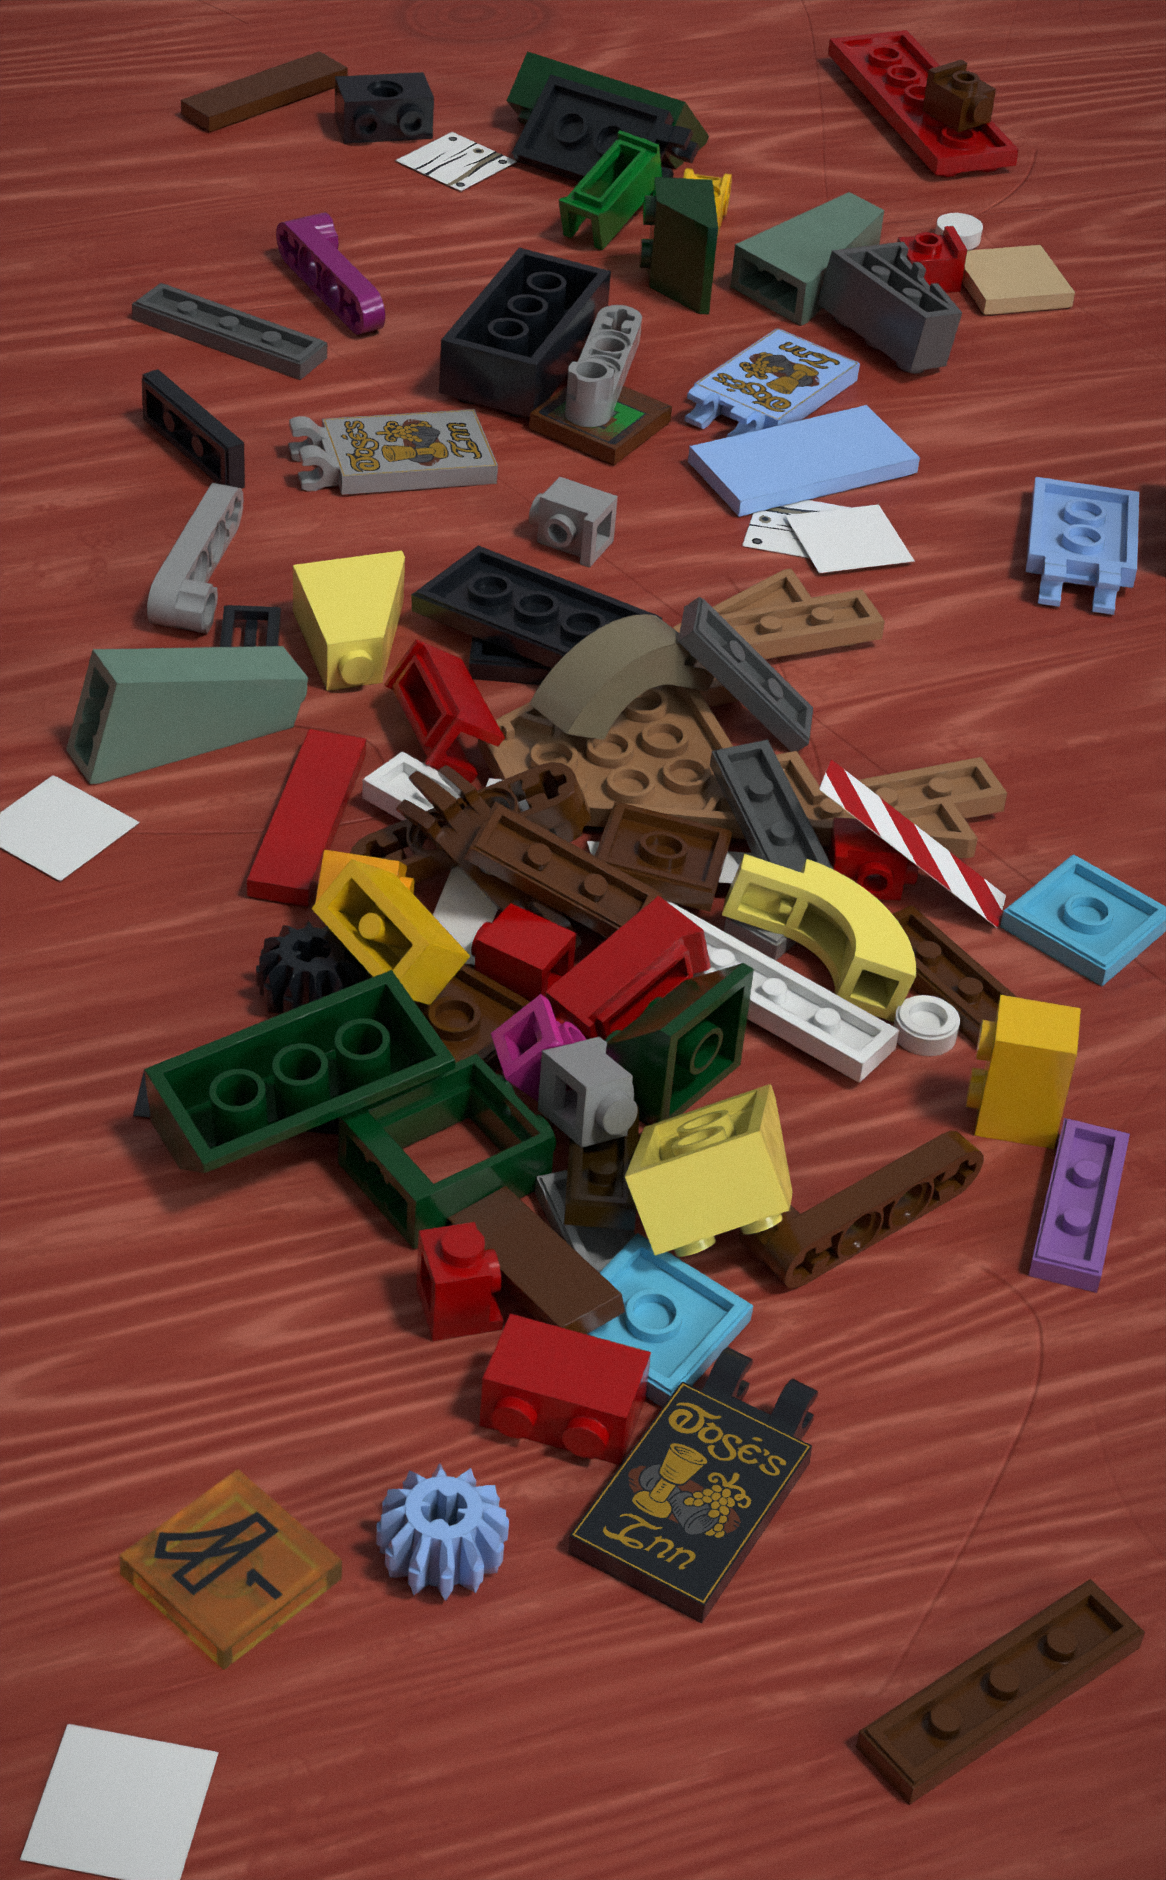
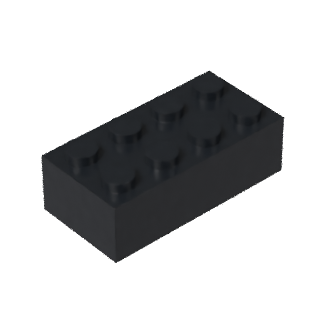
M518 248L441 339L439 393L458 398L463 403L481 404L503 410L511 416L530 418V413L546 402L567 376L569 365L579 360L598 312L608 306L611 271Z

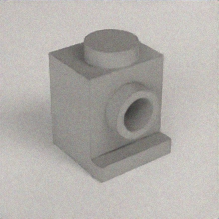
M559 477L543 494L539 493L531 505L529 522L532 525L538 526L537 542L580 557V564L590 568L614 541L618 496Z
M601 1037L542 1050L538 1111L581 1148L627 1136L628 1129L633 1125L638 1113L637 1104L633 1100V1075L606 1054L607 1042ZM566 1084L573 1090L566 1091Z

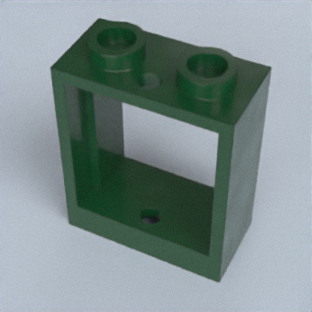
M477 1053L456 1062V1069L339 1117L338 1164L413 1249L418 1248L419 1230L449 1226L448 1217L505 1186L520 1199L535 1191L537 1176L552 1173L556 1139L551 1126L544 1117L538 1114L535 1115L518 1098L510 1082L502 1074H496ZM470 1118L501 1152L433 1184L402 1148Z

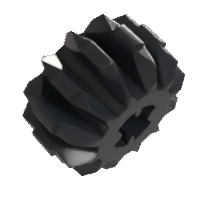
M307 920L304 928L298 930L282 925L278 937L265 938L264 947L259 957V965L256 966V985L259 987L260 995L264 996V1001L270 1013H285L367 980V970L328 926L315 928L309 920Z

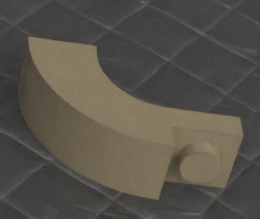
M633 615L618 619L597 629L576 644L545 677L529 704L566 734L604 740L620 713L645 691L661 685H675L708 691L715 677L678 642L679 632L656 615Z

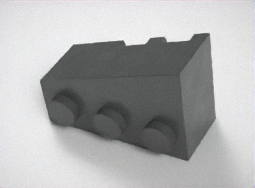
M904 242L832 250L817 304L831 313L837 323L850 327L865 338L864 341L868 346L881 350L895 360L896 366L903 371L922 373L926 369L946 366L962 312L939 284L931 283L930 286L924 279L926 268L921 262H913L912 265L907 259L909 248Z

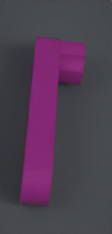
M324 212L279 223L276 229V240L281 257L305 284L356 335L382 329L385 325L386 317L381 295L338 251V234L335 231L333 219L330 215Z

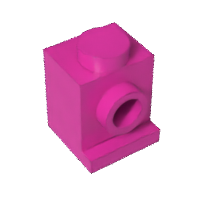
M541 994L491 1033L505 1079L537 1102L539 1098L542 1050L586 1040L581 1031L572 1023L565 1022L560 1024L556 1021L550 1001ZM566 1084V1091L573 1090Z

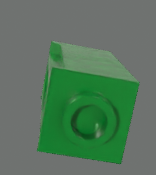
M621 130L617 133L618 139L570 194L558 200L563 235L572 238L579 230L578 227L586 218L591 219L594 247L603 250L644 203L645 195H651L654 191L655 177H662L659 144Z

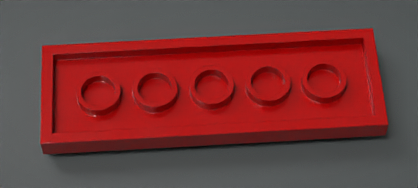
M907 30L830 38L828 55L935 176L953 177L960 172L976 170L993 172L1000 167L1016 166L1019 149L992 120L989 123L956 132L922 111L928 71L940 65Z

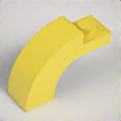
M747 854L743 855L725 898L722 916L773 933L783 934L785 937L802 944L826 965L833 978L836 995L874 1016L894 1022L896 1009L903 1004L916 977V961L911 943L892 913L865 888L843 874L815 861L806 859L801 872Z

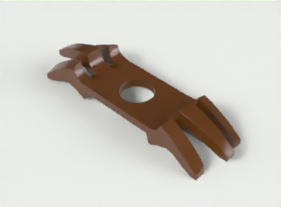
M447 765L437 770L441 779L467 804L462 810L454 796L426 775L416 770L408 777L411 783L432 804L447 824L441 828L436 818L406 799L396 807V810L416 825L439 851L443 850L501 912L512 903L525 910L529 908L536 915L576 933L566 916L560 911L502 879L484 873L478 866L464 859L491 810L472 784ZM577 933L575 950L582 944Z

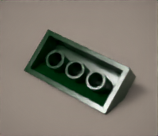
M528 51L506 100L518 114L517 120L526 125L551 74L670 111L674 119L672 126L691 129L693 136L690 141L698 143L699 150L706 145L709 138L707 132L684 101ZM666 151L661 164L677 169L685 161L677 159Z
M390 970L145 1068L144 1072L151 1123L179 1169L207 1173L454 1070L456 1065L455 1058L394 972Z

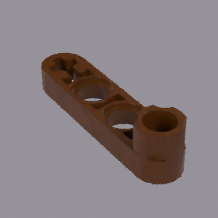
M550 762L541 764L477 790L480 797L490 808L497 802L568 842L582 836L584 826L591 820V812L572 769L563 763ZM461 797L457 798L458 804L463 810L467 804ZM526 799L530 809L523 811L519 802ZM435 808L426 811L437 819L441 828L447 824ZM407 819L361 838L352 847L350 854L400 861L407 866L405 877L414 878L415 883L457 867L443 850H425L422 848L424 841L428 837ZM410 847L414 856L407 858L403 849Z
M948 1131L802 1214L790 1205L789 1211L781 1213L782 1221L769 1229L753 1234H743L740 1229L739 1241L787 1287H801L957 1197L978 1176L984 1163V1155L959 1132Z

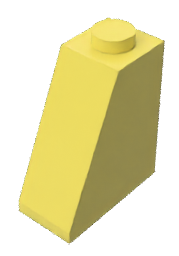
M402 550L293 565V613L327 691L383 683L404 602L405 556Z

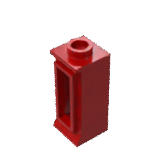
M415 639L384 685L393 690L427 757L424 764L438 770L447 765L468 782L472 783L478 773L474 765L469 763L457 740V736L460 732H463L499 747L505 737L463 660Z
M658 895L545 991L556 1021L560 1024L565 1022L572 1023L581 1031L586 1040L601 1037L605 1041L613 1031L623 1030L643 1014L652 1000L657 997H665L683 981L691 979L694 976L693 974L707 971L711 968L704 930Z

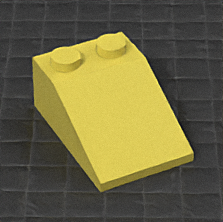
M771 1084L644 1127L625 1179L655 1256L671 1250L675 1251L677 1257L698 1253L716 1242L715 1235L739 1227L743 1234L764 1231L781 1222L783 1219L781 1213L790 1210L793 1192L776 1097Z

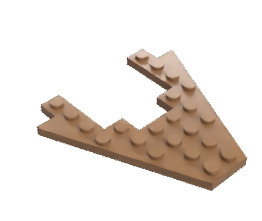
M792 569L782 570L712 607L764 659L787 655H801L810 651L839 646H853L857 643L880 640L883 636L885 623L862 589L811 598ZM681 623L673 627L679 633ZM714 678L708 691L675 685H661L645 691L620 713L604 740L566 734L531 706L530 702L495 720L505 737L499 747L478 739V748L494 779L504 780L550 762L563 763L569 766L578 780L591 812V820L585 826L605 828L614 802H620L728 829L733 832L731 838L745 839L710 767L711 751L733 747L708 706H720L725 703L739 701L716 678ZM797 751L775 754L821 846L829 847L833 817L856 818L819 790L820 786ZM982 757L859 780L957 858H970L975 855L978 838L965 819L1004 811L1007 797L1006 790Z

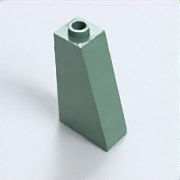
M848 192L735 244L730 287L802 326L808 323L822 309L817 303L831 251L879 245L884 210Z
M283 646L93 649L66 750L89 784H99L294 727L300 705L306 698L309 678Z

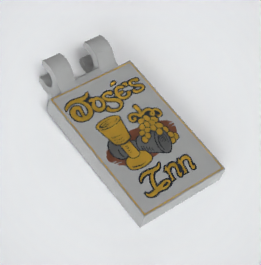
M475 409L322 419V427L304 416L294 417L289 420V427L293 437H308L302 442L288 443L292 460L301 462L302 466L317 465V468L312 471L298 472L301 488L306 491H317L323 487L339 486L341 494L344 495L497 484L498 464Z

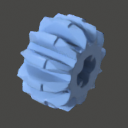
M439 1463L432 1477L428 1479L409 1470L405 1481H403L402 1489H388L387 1496L382 1502L381 1520L377 1523L376 1544L380 1546V1553L385 1554V1566L388 1569L389 1577L408 1576V1585L411 1587L413 1595H416L428 1585L437 1586L445 1601L456 1584H460L476 1593L480 1583L483 1582L484 1574L498 1572V1567L503 1562L504 1541L508 1540L509 1519L506 1517V1510L499 1507L500 1498L496 1493L495 1485L476 1487V1479L471 1468L455 1478L447 1476L442 1465Z

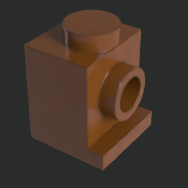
M962 59L929 69L922 110L956 132L991 122L996 92L995 88L981 81L977 74L966 71L967 62Z

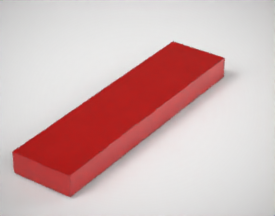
M313 729L308 730L247 878V896L308 907L320 876L324 850H330L366 757L367 738Z

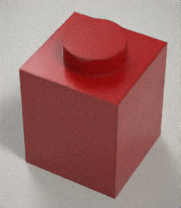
M510 903L492 923L485 922L477 931L471 946V954L475 957V970L530 1002L540 994L546 997L545 991L574 967L576 933Z

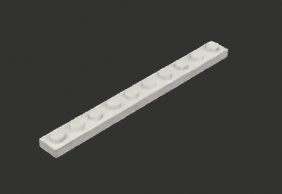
M404 752L399 753L363 779L362 798L402 821L406 818L396 810V807L404 799L425 811L434 808L408 778L416 770L435 781L456 799L460 798V796L441 779L438 771ZM668 902L704 930L711 968L707 971L693 974L692 978L741 963H745L754 969L747 1019L859 1083L896 1049L899 1035L897 1028L674 903Z

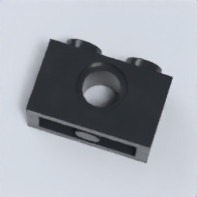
M424 72L335 76V121L344 144L433 139L434 96Z

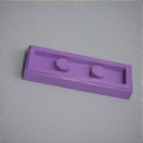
M1064 1118L1028 1276L1097 1293L1121 1181L1129 1133Z

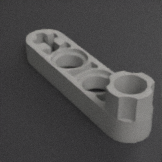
M611 305L602 308L598 312L578 362H572L568 368L565 416L573 424L582 427H597L606 424L611 419L640 343L642 315L636 309L625 305Z
M217 483L210 485L153 580L147 603V616L150 623L206 634L209 632L214 621L218 592L217 587H213V584L207 582L240 525L244 502L241 488Z

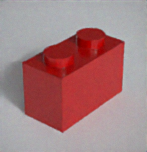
M509 1314L482 1378L479 1426L499 1431L511 1438H524L564 1449L582 1458H596L621 1465L646 1399L651 1352Z

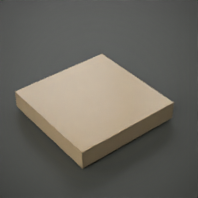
M1041 245L967 250L962 284L984 315L1065 309L1073 306L1074 290Z

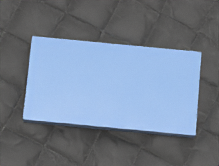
M867 405L689 446L688 462L739 517L918 473L920 457Z

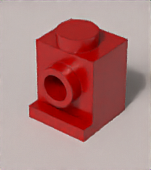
M945 226L943 235L922 232L915 236L898 237L897 242H904L909 248L907 259L912 265L913 262H921L926 268L924 279L930 286L931 283H937L946 293L961 292L967 248L954 226Z
M833 817L827 856L833 869L865 888L877 899L901 901L904 884H916L919 867L858 819Z
M475 1222L419 1230L416 1289L432 1341L503 1330V1318L494 1292L501 1290V1271L498 1257L494 1249L484 1250L485 1239L477 1229Z

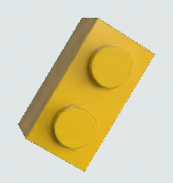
M353 859L349 861L312 907V910L373 977L392 970L413 1001L431 1005L470 957L466 950L394 873Z
M1000 995L995 1022L982 1019L976 1059L986 1061L985 1068L972 1067L969 1079L966 1107L978 1109L975 1136L1054 1149L1077 1057L1081 1008Z

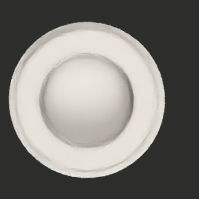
M947 213L937 219L935 234L943 235L945 226H954L967 250H972L979 246L983 225L977 218L964 213Z
M919 995L907 998L896 1009L893 1027L899 1030L897 1043L905 1050L917 1055L937 1056L951 1050L956 1043L960 1017L951 1004L938 997Z

